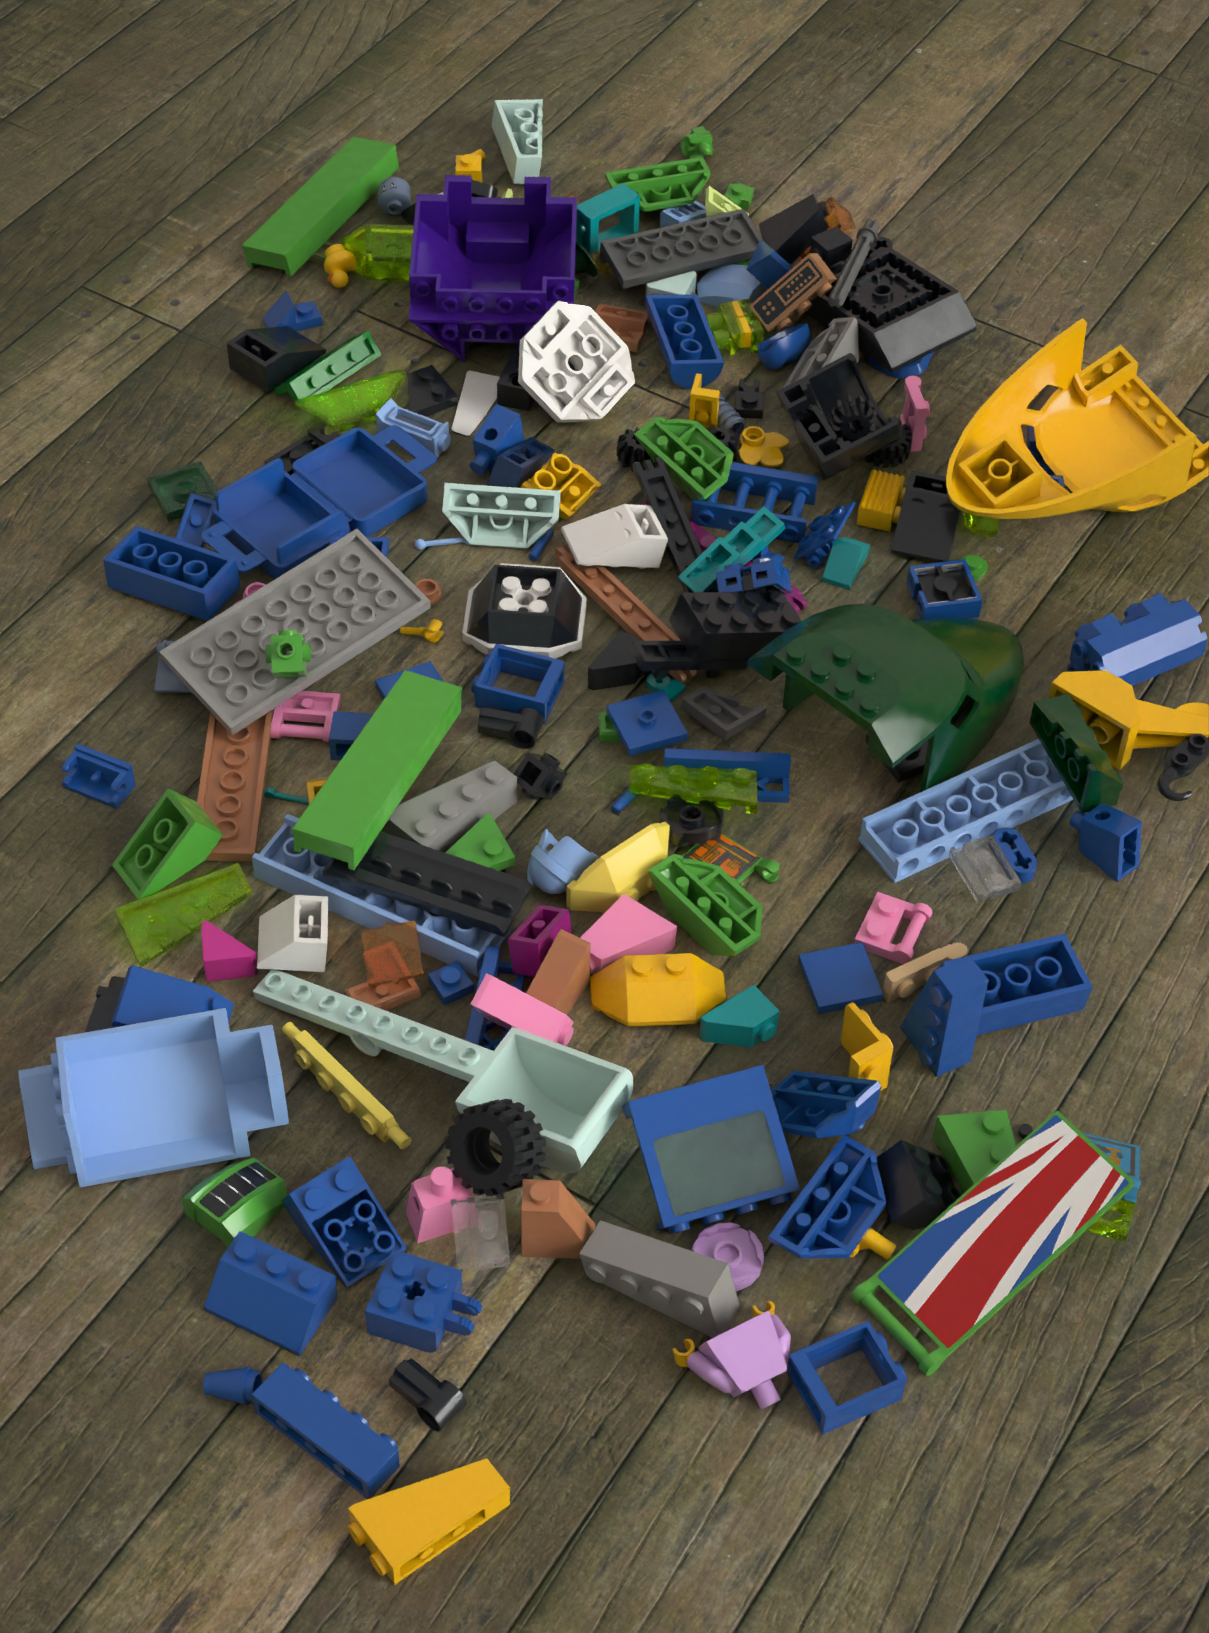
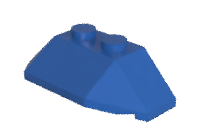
M793 1071L772 1089V1096L783 1133L823 1138L852 1134L861 1130L865 1126V1121L876 1111L881 1085L877 1080Z
M843 1135L768 1236V1240L799 1259L849 1258L886 1206L875 1152Z

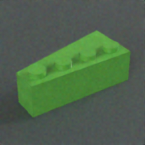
M1007 1110L937 1116L932 1139L937 1149H941L944 1157L950 1164L951 1174L955 1175L961 1186L962 1195L1016 1147Z

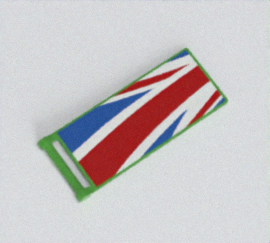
M1055 1111L871 1278L858 1285L851 1293L850 1298L858 1306L863 1305L919 1363L918 1368L926 1376H930L941 1366L947 1357L1134 1187V1181L1059 1111ZM880 1287L939 1348L929 1353L873 1295L874 1292Z

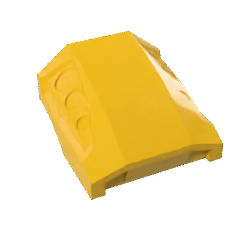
M554 453L547 464L543 465L539 471H536L533 477L525 481L520 488L561 491L559 517L567 520L602 484L581 465L572 463L563 454Z

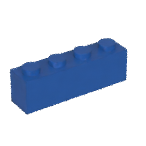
M282 1362L252 1394L256 1414L366 1499L372 1498L400 1467L398 1446L391 1437L384 1433L377 1434L369 1428L368 1422L362 1415L355 1411L348 1412L340 1406L339 1400L333 1393L326 1389L323 1391L319 1390L312 1384L309 1376L299 1368L293 1370Z

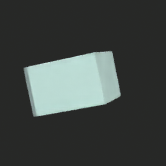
M695 271L647 283L646 295L695 294L697 274Z

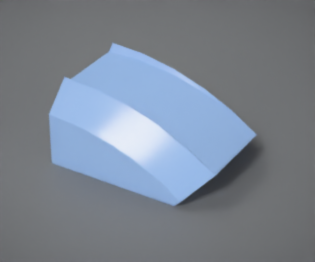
M735 264L713 267L697 283L700 302L731 314V302L738 301L746 319L752 313L749 306L768 289L746 270V265Z

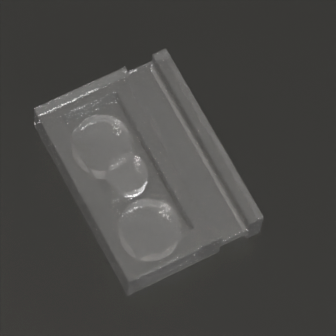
M992 835L964 843L961 848L956 849L955 846L950 848L949 857L977 903L982 902V899L987 897L993 899L1020 890V879Z
M503 1193L495 1196L468 1197L467 1200L462 1201L451 1199L457 1269L463 1272L464 1269L474 1268V1271L510 1266Z

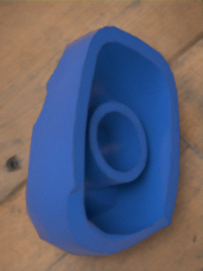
M807 323L791 326L757 344L758 355L765 368L773 371L778 370L783 364L795 361L804 353L812 339Z

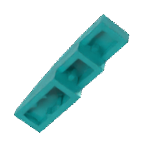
M763 506L746 524L741 521L724 539L719 536L678 576V579L692 592H709L718 586L716 572L723 571L726 565L741 563L743 567L786 529L785 524Z

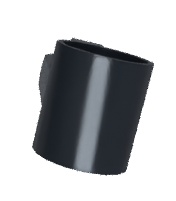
M482 707L477 725L478 733L508 738L514 746L521 749H530L536 743L544 719L540 712L532 708H521L515 713Z
M412 1358L403 1360L389 1378V1385L416 1407V1411L423 1422L436 1432H440L467 1405L464 1395L454 1384L447 1380L440 1382Z

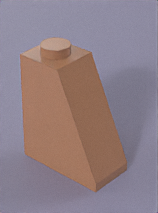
M561 929L526 994L567 1015L590 984L591 943Z
M523 1179L521 1205L522 1257L581 1259L579 1253L595 1230L593 1220L560 1180Z

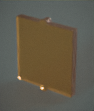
M415 920L393 925L386 923L384 927L361 931L369 987L391 982L399 984L401 980L424 976Z

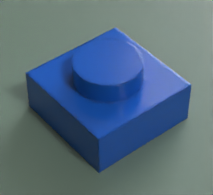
M458 961L428 974V982L444 1006L474 992L473 982Z

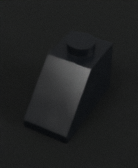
M620 630L588 667V689L600 690L635 684L642 675H646L649 671H641L636 659L630 652L633 641L643 640Z

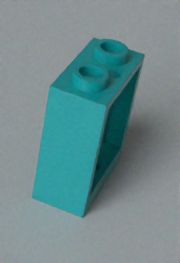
M622 183L577 205L576 242L587 251L592 260L599 258L601 241L639 233L640 195ZM620 211L619 224L599 233V220Z

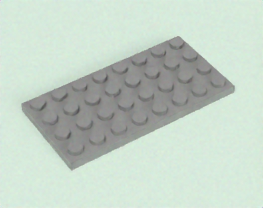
M355 529L162 649L159 653L163 662L231 735H234L430 609L431 605L430 600L358 529ZM282 630H295L297 634L303 635L305 643H310L311 662H306V677L275 678L273 676L271 663H266L265 654L266 645H271V636L278 635V632Z

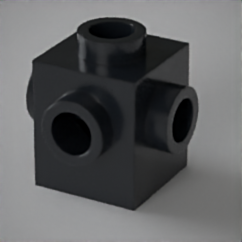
M527 752L515 770L514 775L517 777V783L522 787L521 791L535 800L538 797L551 800L561 790L563 780L568 773L559 767L561 762L548 753L539 755Z

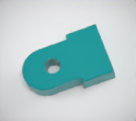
M652 673L647 676V687L653 692L664 690L671 703L686 691V686L676 679L672 680L667 676L665 679H655Z

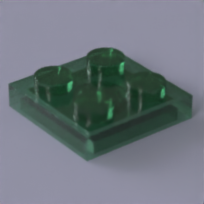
M201 461L147 477L148 486L168 522L182 518L190 493L215 500V494L218 491Z

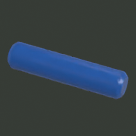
M552 528L537 540L528 555L531 561L538 560L554 534Z
M638 778L611 805V811L619 814L645 788V781Z

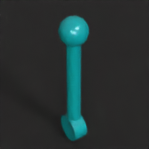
M271 787L266 788L264 792L265 798H278L309 805L308 798L280 793Z

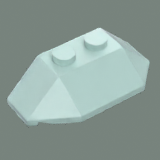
M445 483L442 512L470 546L529 549L559 520L561 491Z

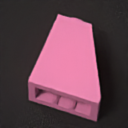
M623 894L580 937L591 943L590 973L596 974L623 956L656 955L671 951L676 946L677 926Z
M487 973L471 1002V1005L487 1020L508 1030L515 1027L564 1046L570 1042L574 1032L572 1027L574 1022L566 1014Z

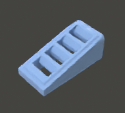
M695 201L693 204L664 209L660 212V227L705 218L706 207Z

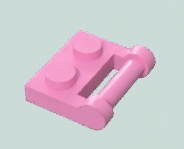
M908 376L905 379L904 389L906 397L904 412L900 415L901 426L906 424L908 430L912 432L910 452L922 450L923 439L927 437L926 418L930 416L929 402L924 401L920 391L922 380L917 376Z
M313 691L299 692L274 709L271 722V738L281 739L282 736L323 739L324 743H329L334 711L339 712L341 695L338 693ZM284 721L321 723L324 724V727L292 725L283 723Z
M877 892L855 937L854 944L862 942L867 952L901 964L908 963L914 955L913 947L924 923L929 922L932 909L924 903L912 904ZM903 917L910 919L911 922L901 943L897 945L892 944Z

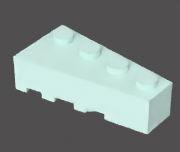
M543 99L495 100L491 126L513 184L524 185V177H539L542 160Z

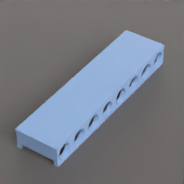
M1037 739L863 818L858 840L890 879L896 883L994 837L995 832L1001 828H1014L1074 799L1040 740Z
M288 813L284 817V824L260 854L255 853L252 856L254 878L292 895L328 896V911L447 964L458 961L465 972L478 978L486 946L501 947L511 932V928H509L505 937L324 876L322 871L331 857L304 848L301 853L294 851L292 826L297 823L299 818Z

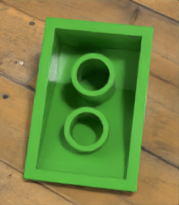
M168 788L112 866L136 898L143 902L205 861L211 851L217 846L223 833L196 801Z

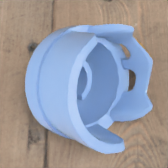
M545 829L538 844L531 852L527 880L545 893L560 894L566 892V886L573 880H578L583 871L599 859V857L595 853L586 850L571 837L565 836L558 842ZM551 843L554 847L549 852L546 850V847Z

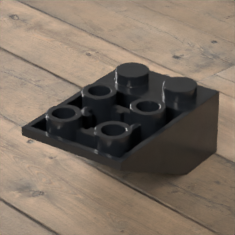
M288 326L247 329L227 342L229 368L266 392L271 391L326 353V349Z
M911 470L891 553L938 563L949 561L963 511L951 503L946 490V477Z

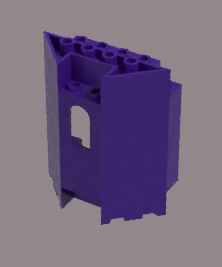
M445 175L444 195L417 194L409 272L410 306L408 319L464 363L466 342L519 343L520 348V340L557 301L574 304L577 198L551 197V177H524V198L472 197V175Z

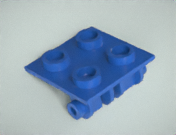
M853 501L845 506L839 505L830 514L824 517L819 515L809 524V532L798 544L799 549L794 559L796 560L803 556L810 567L816 568L821 566L856 502Z

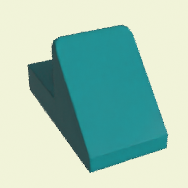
M844 536L842 540L836 538L828 558L822 582L850 590L870 553V544Z

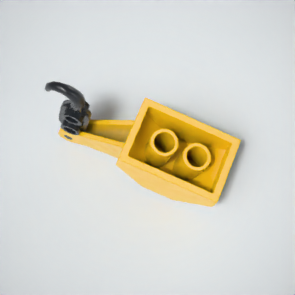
M1106 670L1062 672L1052 682L1049 698L1069 694L1074 704L1080 707L1082 717L1087 726L1093 729L1100 748L1106 751L1109 763L1118 770L1130 760L1132 750L1135 748L1177 746L1166 758L1163 773L1157 781V787L1161 795L1172 801H1184L1192 796L1193 793L1191 791L1185 793L1172 791L1169 788V784L1176 779L1189 776L1209 756V717L1138 700L1135 698L1132 685Z

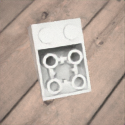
M622 504L562 526L561 529L576 563L583 566L659 568L668 541L651 505Z

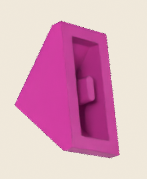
M207 920L201 924L203 962L207 982L254 977L259 973L255 951Z

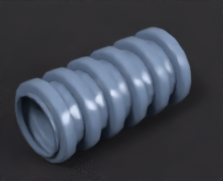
M720 394L718 427L724 424L725 429H733L734 434L739 436L745 428V420Z

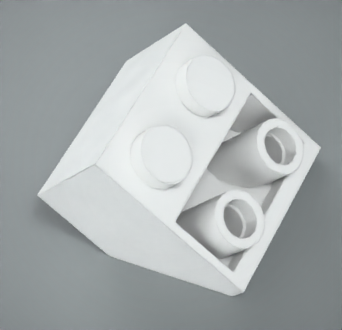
M293 895L259 917L257 969L325 972L328 941V896Z

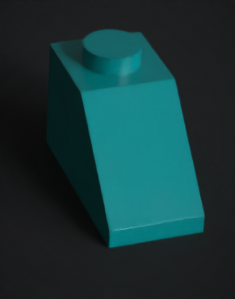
M752 985L703 1015L700 1019L699 1038L703 1042L753 1047L761 1041H768L776 1034L780 1011L755 985Z

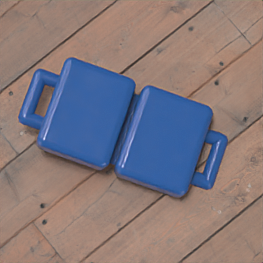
M389 426L373 436L363 428H353L297 459L293 463L292 475L284 471L283 461L277 458L217 491L215 494L216 506L213 509L215 525L204 530L201 537L217 553L237 559L239 572L247 573L259 566L275 580L328 547L330 536H346L350 531L358 529L365 537H369L425 504L428 499L427 481L419 473L433 466L436 463L437 457L399 426ZM394 441L415 459L406 463L385 445Z

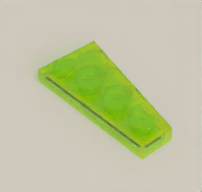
M646 763L631 765L629 792L670 799L673 795H680L686 802L699 804L701 800L717 802V808L730 810L732 805L746 807V813L757 814V771L746 768H735L734 770L717 769L712 766L686 768L682 765L664 767Z
M239 863L118 907L115 909V914L139 967L142 968L200 930L201 924L205 920L212 922L251 896V887Z

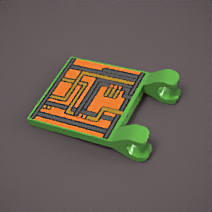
M722 833L717 840L697 843L683 855V859L700 860L720 866L738 884L743 882L754 871L769 884H773L780 877L776 873L780 868L776 861L761 858Z

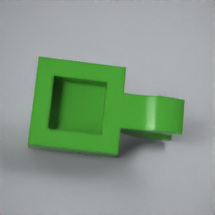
M730 183L725 197L740 208L748 210L754 196V187Z

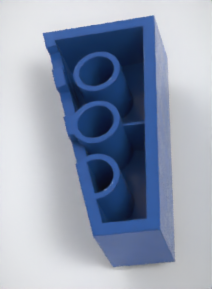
M970 955L932 972L900 1026L917 1050L921 1063L925 1067H929L936 1077L971 1062L989 980Z

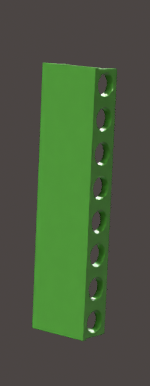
M353 136L242 244L247 266L253 268L256 264L278 268L285 270L286 276L291 277L378 190L379 184L383 180L390 178L399 168L396 145Z
M405 670L292 828L294 851L301 853L304 848L347 862L348 869L355 870L461 713L462 687Z

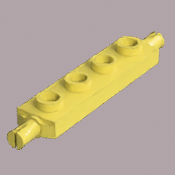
M288 1022L282 1027V1034L293 1043L296 1049L294 1057L300 1067L304 1070L309 1069L316 1076L318 1083L325 1091L331 1090L338 1097L342 1108L348 1113L353 1112L370 1135H377L384 1143L391 1139L401 1150L410 1145L411 1137L399 1128V1124L395 1121L394 1116L306 1030L301 1032L292 1022Z

